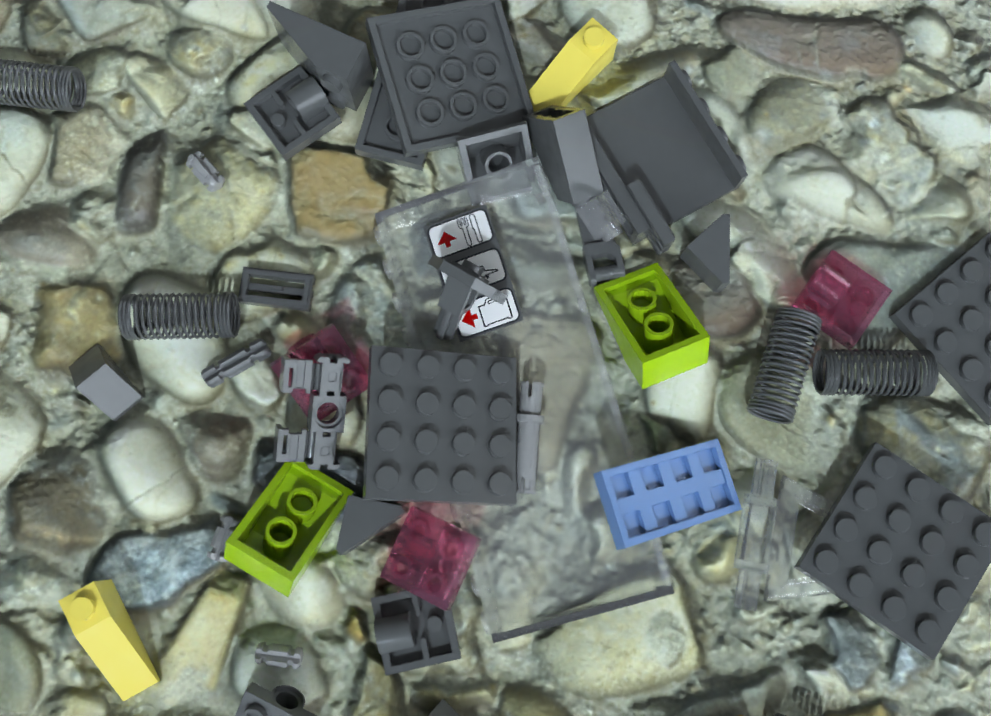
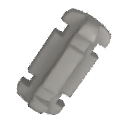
M203 152L191 153L187 157V167L190 169L193 167L191 171L204 186L208 185V191L220 190L225 182L223 175L218 176L220 172L206 157L203 159L205 156Z
M222 515L220 517L222 524L216 528L210 544L213 549L211 552H207V557L218 562H227L224 559L225 544L241 520L232 516Z
M261 642L255 651V662L257 664L266 662V665L283 668L292 665L293 669H297L301 666L303 660L302 647L293 649L291 645L271 643L267 646L266 642Z

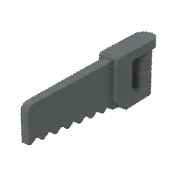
M598 195L592 197L591 203L574 207L583 244L582 255L590 286H596L599 281L625 276L620 246L616 244L614 239L610 238L612 231L607 229L608 221L603 220L605 213L600 211L602 204L597 202ZM608 258L614 262V265L594 268L592 260Z

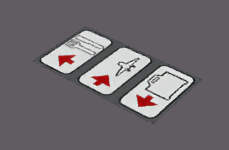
M486 205L423 227L432 255L435 254L449 263L453 260L462 265L464 259H467L484 269L481 276L489 280L488 285L508 295L502 305L479 293L471 309L462 315L456 332L460 342L524 320ZM437 269L442 288L444 289L448 275Z

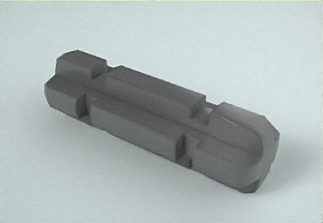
M258 338L249 343V348L245 349L242 347L219 360V365L214 366L212 364L201 371L202 378L209 387L215 388L225 382L224 378L228 377L231 379L254 366V361L259 360L261 362L270 357L271 350L265 340Z

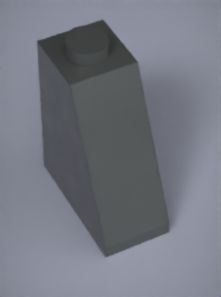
M551 105L522 116L523 121L527 122L530 139L557 200L578 207L591 203L592 197L604 193L585 109Z

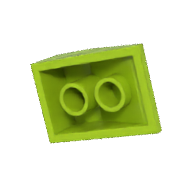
M658 262L628 273L624 277H619L594 287V293L624 360L642 389L708 363L710 335Z
M285 462L227 539L224 559L286 597H289L344 510L348 495L352 496L354 491L319 470L309 469L305 462Z

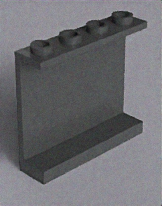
M675 60L668 64L665 75L662 78L587 116L604 190L602 195L633 245L647 238L646 236L651 227L627 190L628 184L637 179L642 182L669 226L738 189L748 176L743 159L739 155L734 154L728 144L725 131L722 127L715 124L710 116V110L706 101L697 96L692 88L690 76L685 70L680 69Z

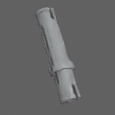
M522 381L520 383L519 414H516V423H518L516 493L536 494L540 425L544 424V416H541L544 383L532 381V384H529V381Z

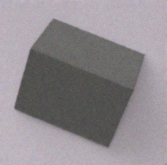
M526 121L456 138L458 160L471 205L538 188Z

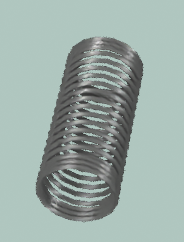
M0 59L2 73L0 104L62 110L74 113L79 112L83 108L86 101L87 85L85 77L78 67ZM6 70H7V74H8V89H7V91H6V76H5V75H6ZM12 71H13V74H14V90H13V91H12ZM18 72L20 75V90H18ZM72 73L74 80V95L73 100L70 104L69 100L71 96L72 86L70 74ZM24 74L26 75V91L24 90ZM31 76H32V91H31V89H30V77H31ZM37 77H38V92H37V87H36V79H37ZM43 77H44V92H43V85H42Z
M193 292L190 295L187 293L183 295L181 293L177 295L174 293L170 295L168 293L164 295L161 293L157 295L154 293L151 295L148 293L145 295L141 293L138 295L135 293L125 294L119 301L118 325L120 333L126 340H159L161 338L164 340L176 338L178 340L180 338L199 339L200 337L202 339L207 337L209 339L213 337L216 339L219 337L234 339L238 335L240 328V306L237 295L233 292H224L222 294L211 292L209 295L206 292L203 295L200 292L196 295ZM205 296L207 297V304H206V305H205V300H204ZM212 296H213V299H214V300H213V311H212V302H211V297H212ZM131 304H132V308H133V318H134L133 328H132L131 317H130V307H131ZM144 305H145V315H146L145 322H144ZM150 306L152 309V322L150 317ZM206 316H207V324H208V329H207V331H206V327H205V325H206ZM193 318H194V325H195V330H194V331H193V328H192V327H193ZM212 318L214 319V330L212 328ZM200 321H201V326H202V327H201V331H200V329H199V322H200Z
M780 307L776 310L774 322L770 329L771 333L766 341V351L763 352L764 357L761 359L762 363L757 371V381L754 382L755 387L750 395L751 400L748 401L749 404L746 407L749 413L775 423L790 424L794 422L795 408L798 407L796 402L800 400L798 395L802 394L800 389L804 388L802 383L805 382L804 377L807 376L805 371L809 370L807 365L811 364L809 359L813 358L811 353L814 352L813 347L816 346L815 341L818 340L816 335L820 334V327L823 324L822 319L818 315L796 307ZM787 317H792V318L801 319V320L807 321V322H809V323L802 322V321H799V320L789 319V318H787ZM775 340H780V341L785 342V343H787V344L778 343V342L775 341ZM773 346L781 347L786 350L777 349ZM774 353H779V354H782V355H784V356H778V355H775ZM772 359H778V360L783 361V362H786V363L776 362V361H774V360H772ZM770 365H776L784 369L774 368ZM794 365L803 366L804 368H799ZM788 370L801 372L802 374H796ZM769 371H775V372H777V373H780V374H783V375H786V376L796 377V378H799L800 380H794V379H792V378L785 377V376H782V375L772 374V373L769 372ZM767 377H773V378H776V379L781 380V381H785V382H789V383H794V384H797L798 386H792V385H789V384H786V383H783V382L774 381V380H771V379H769V378H767ZM765 383L774 384L787 389H792L796 392H789L784 389L769 386ZM766 390H772L785 395H790L794 398H787L781 395L770 393ZM764 396H769V397L777 398V399H780V400H784V401H787V402L792 403L793 405H791V404H785V403L778 402V401H775V400H771V399H768V398H766V397H764Z
M821 348L814 357L812 376L815 390L820 395L833 396L835 394H844L846 396L850 394L853 396L856 394L859 396L863 394L866 396L869 394L870 396H880L882 394L883 396L915 395L916 397H927L936 389L939 371L934 354L924 349H907L904 351L902 349L839 350L836 348L832 350ZM825 358H826V367H825V383H826V385H824V380H823V365H824V360H825ZM894 360H895V363H896V367H895V384H896V386H895V389L893 388V382H894L893 363H894ZM907 360H908V363H909V365H908V372H907V367H906V362H907ZM881 361H882V364H883V369H882V382H883V385H882V389H881V386H880V378H881L880 364H881ZM900 361H902V369H901V372H900ZM855 362H856V367H857V382H856V387H855V383H854V367H855ZM868 362H869V365H870V371H869V381H870V384H869V388H868V385H867V365H868ZM887 362H889V371H888L889 387H888V388H887V385H886V383H887ZM920 362H922L923 366L922 388L920 385ZM842 363H843V369H844V381H843V386H842V382H841ZM861 363H863V385H862V387H861V381H860V380H861ZM874 363H876V386H875V388H874V383H873V382H874ZM850 364V384L848 385V365ZM900 376H901V382H902V388H901V389H900V386H899V385H900ZM907 379L909 385L908 390L906 388Z

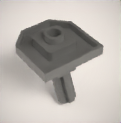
M433 254L428 262L429 265L448 275L437 304L442 309L433 330L436 338L440 340L451 341L453 339L462 315L471 309L479 293L502 305L508 295L488 285L489 280L481 276L484 269L467 259H464L462 265L453 260L449 263Z

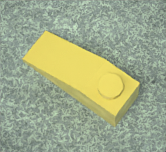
M593 17L565 44L528 91L534 112L551 105L565 107L613 60L618 39Z
M112 579L93 581L58 601L74 636L123 701L161 681Z

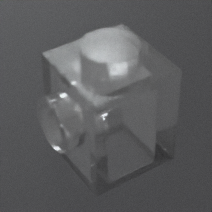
M608 190L576 209L577 214L594 241L602 238L604 243L623 232L620 225L625 223L626 219Z

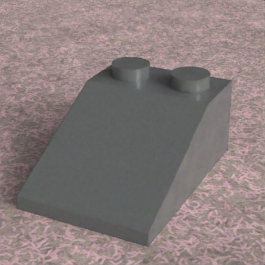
M269 1L267 9L283 46L296 62L302 66L308 76H312L317 81L329 103L340 109L348 107L357 111L374 79L366 43Z

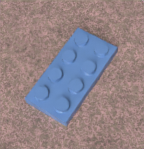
M718 438L593 474L616 550L625 549L742 510Z

